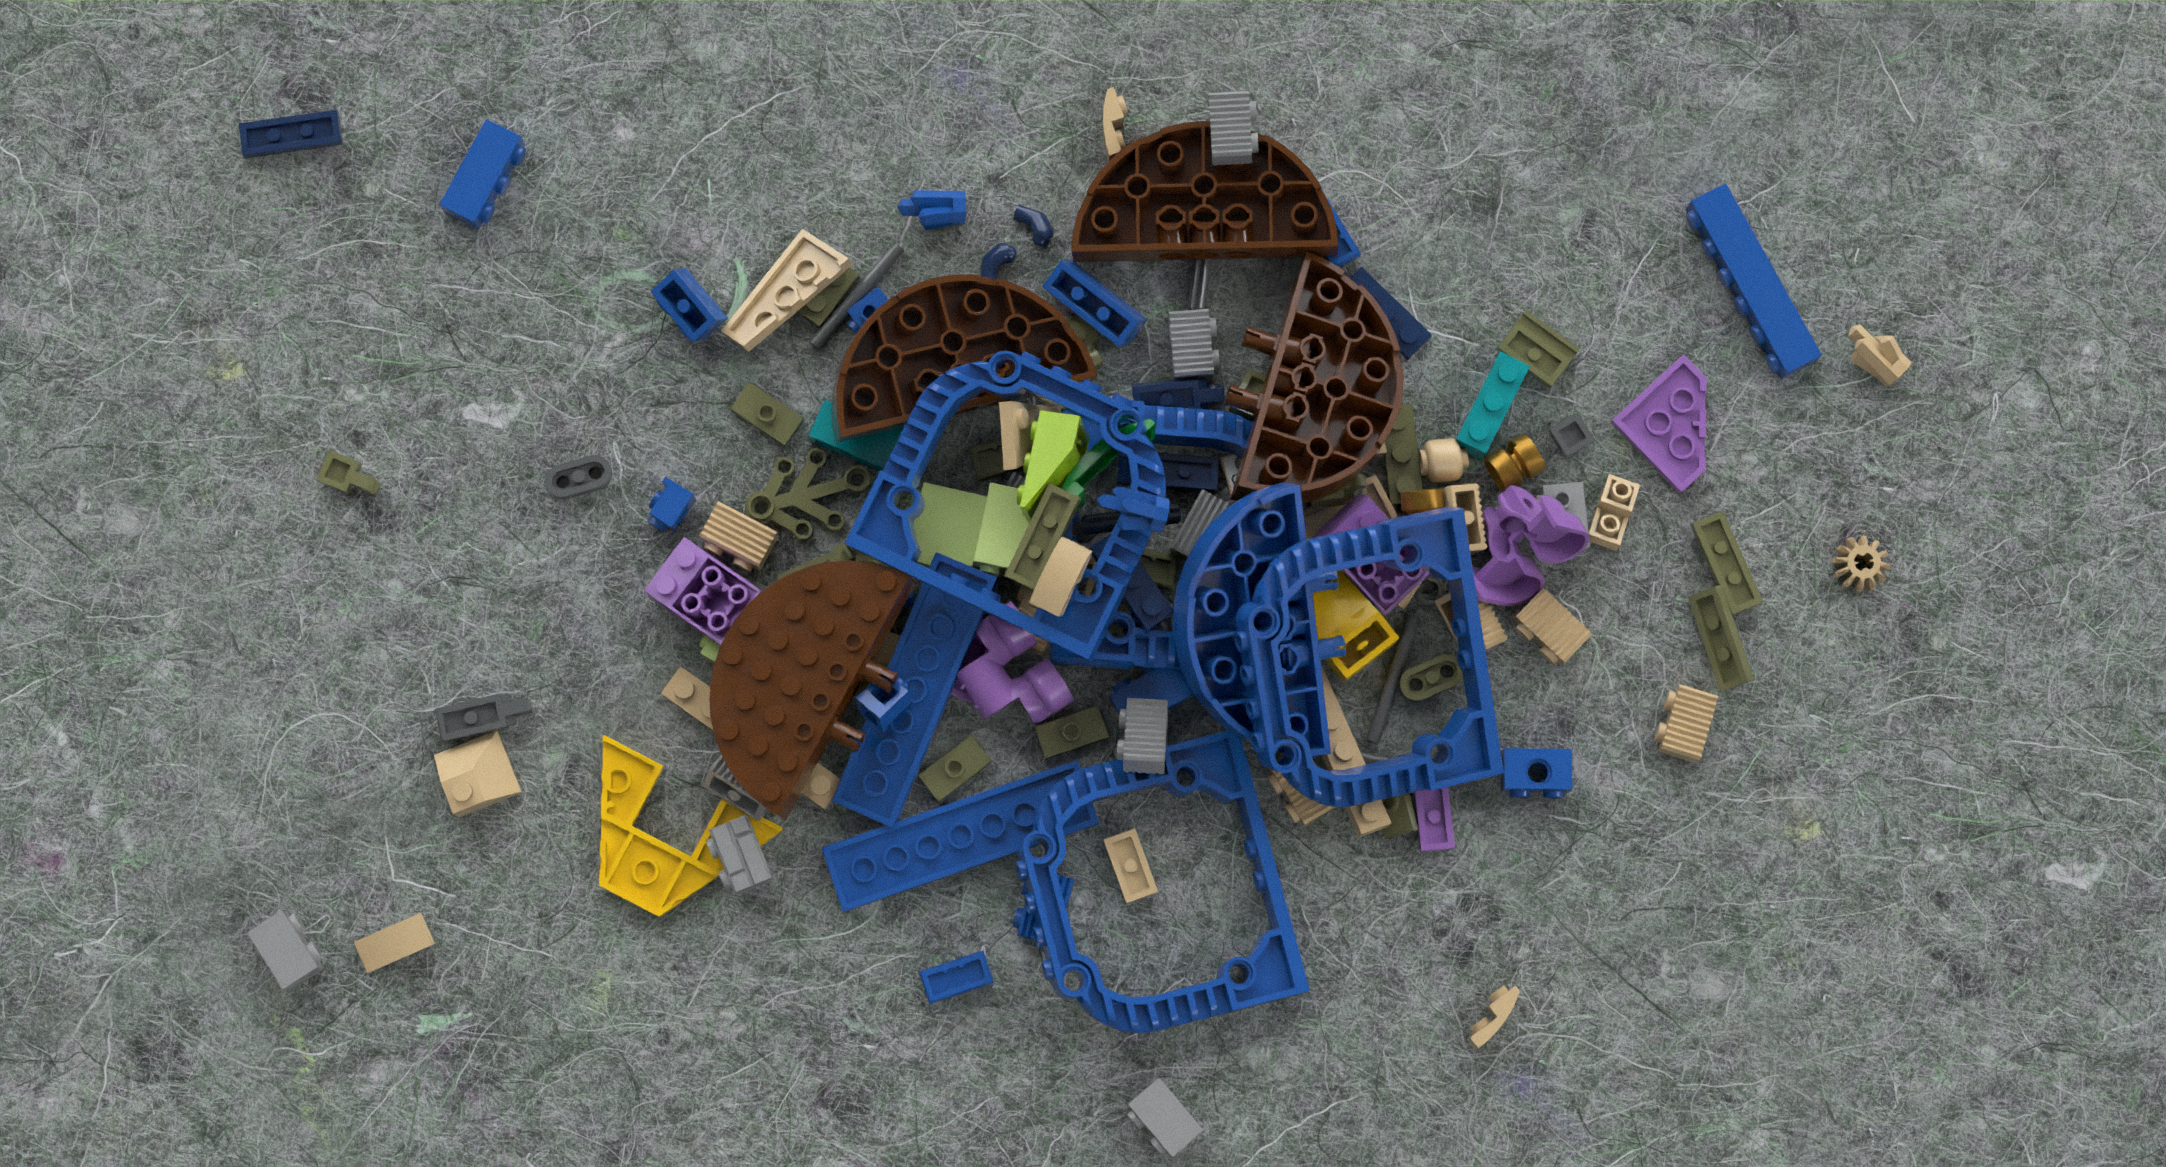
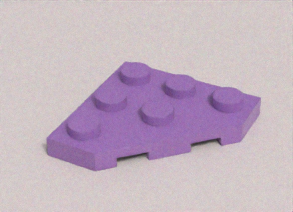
M1684 354L1611 421V424L1679 494L1706 470L1705 392L1707 391V378Z

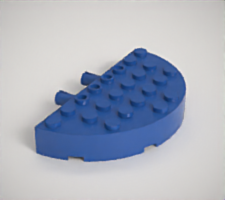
M1280 483L1252 492L1236 501L1214 519L1190 551L1180 575L1174 600V641L1180 666L1190 689L1200 704L1216 721L1235 735L1251 742V734L1254 731L1252 719L1248 717L1245 707L1248 694L1247 688L1240 676V667L1243 666L1241 652L1237 650L1234 640L1235 632H1237L1236 614L1243 604L1252 602L1256 585L1261 581L1269 564L1287 548L1306 540L1300 485ZM1336 571L1325 573L1305 582L1288 601L1289 629L1286 637L1278 644L1291 729L1301 733L1307 739L1312 756L1331 754L1320 660L1346 655V648L1340 649L1339 647L1346 645L1343 636L1337 635L1336 637L1318 640L1313 593L1337 590L1339 582H1332L1330 580L1338 578ZM1260 612L1254 618L1253 624L1255 628H1258L1262 623ZM1280 747L1277 751L1284 752V749Z

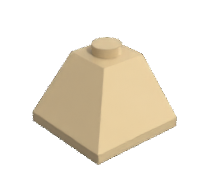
M498 730L434 755L440 782L452 813L459 818L522 793Z

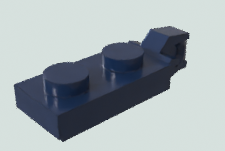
M1187 378L1131 384L1133 400L1145 401L1144 405L1204 410L1208 409V402L1225 401L1223 384H1206V378Z

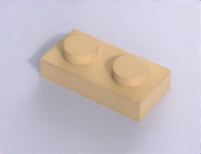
M1135 828L1103 840L1126 904L1158 893Z

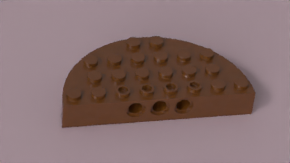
M1210 121L1185 122L1164 127L1159 132L1135 140L1117 153L1102 168L1089 186L1087 195L1076 216L1072 236V256L1074 262L1303 258L1306 251L1320 257H1338L1337 228L1331 206L1322 191L1319 181L1302 160L1286 146L1270 136H1263L1258 133L1259 153H1252V163L1215 166L1212 165Z
M959 274L936 277L908 287L885 302L864 322L850 342L840 362L832 393L831 412L835 443L905 427L919 397L934 380L948 370L972 362H989L991 357L999 351L1006 350L1020 356L1023 351L1041 359L1039 365L1050 370L1053 365L1070 372L1072 374L1070 379L1082 384L1084 379L1092 382L1098 375L1092 358L1080 336L1076 335L1066 322L1067 319L1058 310L1037 294L1003 279L996 280L980 277V275ZM1010 362L1004 363L999 368V376L1003 378L1010 377L1014 373L1015 364ZM982 392L963 403L954 415L999 405V402L1017 401L1034 397V395L1025 393L1019 398L1007 400L987 392Z

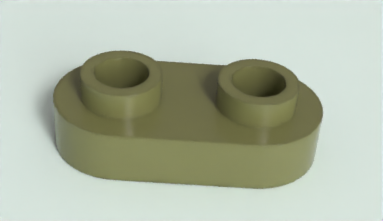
M1443 654L1405 671L1399 681V690L1402 696L1411 702H1420L1457 686L1463 678L1462 670L1457 663V657L1451 654ZM1442 667L1451 669L1452 676L1450 678L1441 676L1440 669ZM1418 680L1422 685L1421 690L1413 691L1409 685L1410 681Z

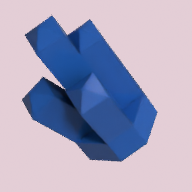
M915 190L910 197L911 199H901L897 206L902 216H919L920 223L925 230L946 226H964L965 191Z
M1120 486L1112 490L1113 496L1102 494L1098 497L1099 507L1132 516L1119 518L1117 525L1120 530H1149L1162 533L1168 518L1169 499Z

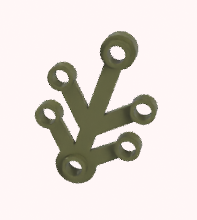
M812 448L807 453V462L789 493L776 496L784 479L791 477L795 472L794 462L788 457H781L775 462V471L764 490L754 492L747 498L745 512L749 518L761 524H767L771 521L793 532L795 538L799 541H807L812 537V525L807 520L797 521L780 509L794 506L824 522L828 530L839 532L845 526L843 514L835 510L830 511L812 500L847 490L856 494L863 493L870 487L871 476L865 467L854 465L846 470L844 477L808 487L817 470L823 468L827 463L825 451L821 448ZM815 453H820L823 456V460L819 464L811 462V456ZM783 462L791 465V469L787 473L779 471V465ZM854 476H862L864 483L861 486L853 485L852 478ZM759 503H766L768 505V510L763 514L756 512V506ZM832 516H838L841 518V523L839 526L833 527L829 525V519ZM801 525H806L809 528V532L805 536L797 534V528Z

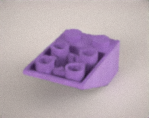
M1359 492L1311 538L1375 525V522L1388 520L1389 518L1370 497ZM1403 546L1399 552V558L1401 561H1403L1407 555V550L1405 546ZM1383 561L1341 570L1385 616L1430 574L1422 567L1413 572L1387 567Z
M685 537L644 589L648 596L657 604L719 645L722 644L728 630L738 615L762 592Z

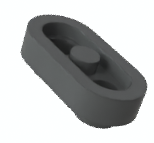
M591 455L562 463L548 471L545 479L546 487L558 499H569L605 488L610 483L612 468L608 461L599 455ZM593 469H600L602 471L598 479L590 477ZM561 478L569 479L570 482L566 488L558 487V482Z

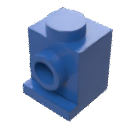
M665 476L662 481L665 490L663 492L657 491L649 504V508H651L649 512L650 518L647 522L663 533L666 528L675 533L695 503L696 498L693 493Z
M884 677L882 678L894 686L889 693L871 683L856 697L859 713L882 733L911 704L910 689L899 677L896 683Z

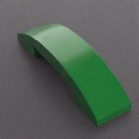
M1147 419L1144 420L1147 428L1145 436L1152 442L1155 439V422ZM1137 422L1120 428V432L1126 435L1133 433L1137 427ZM1104 438L1086 452L1073 467L1062 486L1063 490L1081 498L1076 512L1085 505L1084 487L1119 455L1108 446Z

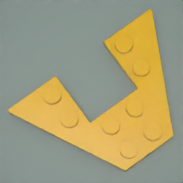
M604 735L602 737L603 765L601 775L599 886L658 917H662L719 877V871L724 870L720 857L713 859L706 840L712 838L709 830L748 814L726 800L721 799L692 856L633 827L664 766ZM748 815L760 846H763L783 831V827L763 817L760 821H757Z

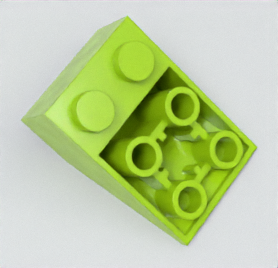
M1040 410L1038 421H1033L1030 432V439L1033 441L1032 451L1027 453L1024 459V473H1027L1025 484L1019 486L1017 493V505H1020L1023 516L1026 517L1028 523H1030L1048 484L1050 483L1062 489L1073 467L1088 451L1090 437L1081 417L1078 415Z

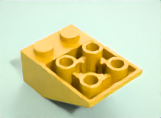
M1339 570L1336 571L1338 578L1330 579L1332 582H1339L1337 590L1313 593L1318 640L1336 637L1337 635L1343 636L1346 645L1339 646L1340 649L1346 648L1345 656L1324 659L1344 684L1394 646L1399 640V636L1380 612Z

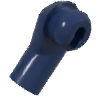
M1018 204L1013 220L1031 226L1035 233L1032 238L1034 244L1041 247L1048 246L1050 238H1053L1054 230L1047 216L1042 212Z
M999 243L982 258L980 277L996 279L997 268L1003 263L1008 264L1015 260V248L1008 246L1007 243Z

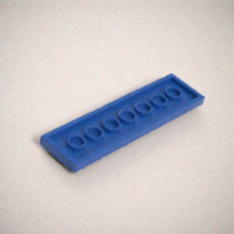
M937 552L929 569L948 578L954 573L971 582L969 588L979 593L982 588L994 592L999 578ZM925 583L922 584L887 668L899 674L898 677L907 684L910 689L911 704L887 726L888 729L884 733L867 719L865 720L861 732L866 733L863 743L857 740L861 747L856 753L852 751L832 802L894 828L958 679L957 672L963 667L976 636V630L984 617V611Z
M1078 760L897 821L894 828L886 825L822 847L843 913L1018 853L1020 842L1029 833H1032L1034 819L1041 802L1060 780L1080 769ZM1093 803L1076 810L1062 827L1064 836L1099 825ZM1032 841L1029 844V849L1041 845V843Z

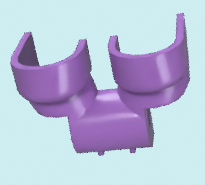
M1510 485L1498 496L1500 506L1497 509L1486 507L1481 515L1484 519L1482 524L1485 525L1482 530L1486 532L1485 537L1489 542L1493 558L1483 568L1472 566L1477 599L1482 602L1502 606L1523 604L1536 596L1545 583L1544 576L1535 561L1521 555L1519 542L1527 537L1539 561L1549 564L1563 563L1576 557L1586 548L1590 540L1589 534L1581 520L1576 515L1567 513L1560 501L1553 497L1541 495L1538 502L1525 489Z
M1011 601L1004 604L1018 611ZM992 615L981 621L976 633L989 652L957 672L958 680L962 685L959 688L960 691L966 689L975 703V706L972 707L973 711L977 709L982 718L986 720L1015 700L1020 699L1033 724L1047 719L1074 701L1066 683L1048 658L1029 668L1026 674L1011 679L1003 667L1013 657L1020 656L1037 644L1034 635Z

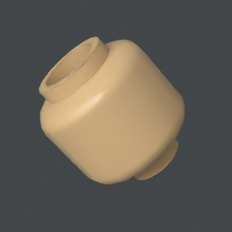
M1454 438L1429 440L1425 443L1424 449L1419 450L1418 453L1420 473L1422 476H1426L1431 483L1457 481L1462 476L1463 468H1468L1469 466L1467 449L1460 448L1458 441Z

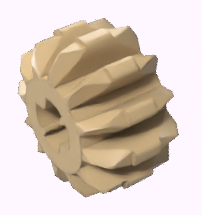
M1861 536L1858 543L1850 537L1846 540V547L1840 545L1836 548V552L1840 557L1832 559L1831 564L1841 567L1833 575L1835 578H1840L1841 576L1846 578L1842 583L1843 588L1846 589L1854 583L1855 593H1860L1864 586L1868 591H1873L1876 588L1875 582L1883 583L1886 580L1882 572L1888 571L1890 564L1881 562V560L1888 556V552L1886 550L1880 553L1876 551L1880 544L1879 541L1875 540L1868 546L1867 536ZM1860 558L1866 562L1863 567H1867L1861 571L1855 566L1858 562H1854Z

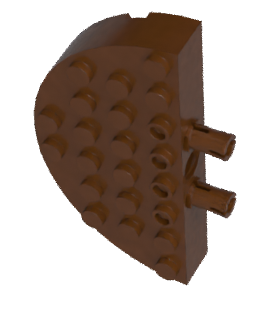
M1307 251L1298 266L1279 333L1275 336L1248 326L1243 337L1242 347L1268 354L1271 361L1262 391L1259 394L1230 384L1226 395L1227 398L1224 401V405L1250 412L1252 417H1254L1230 500L1238 501L1252 492L1280 483L1300 485L1302 504L1321 499L1338 491L1354 480L1370 464L1390 434L1400 410L1404 374L1399 358V344L1386 314L1364 286H1358L1349 277L1344 275L1346 271L1330 261Z
M834 561L809 566L779 579L760 592L743 609L728 630L719 648L710 683V715L714 736L723 759L740 785L760 804L785 821L830 739L851 749L855 753L860 749L861 745L851 740L850 737L862 743L864 742L866 733L841 722L863 679L880 687L887 693L893 689L894 686L882 678L884 677L896 683L899 674L873 661L916 584L909 574L892 567L864 561Z

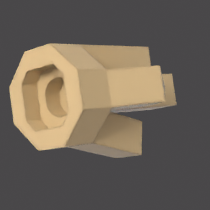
M1861 325L1850 328L1848 337L1856 344L1855 351L1852 353V362L1876 377L1885 387L1895 382L1911 365L1912 362L1902 353L1894 336L1872 337Z

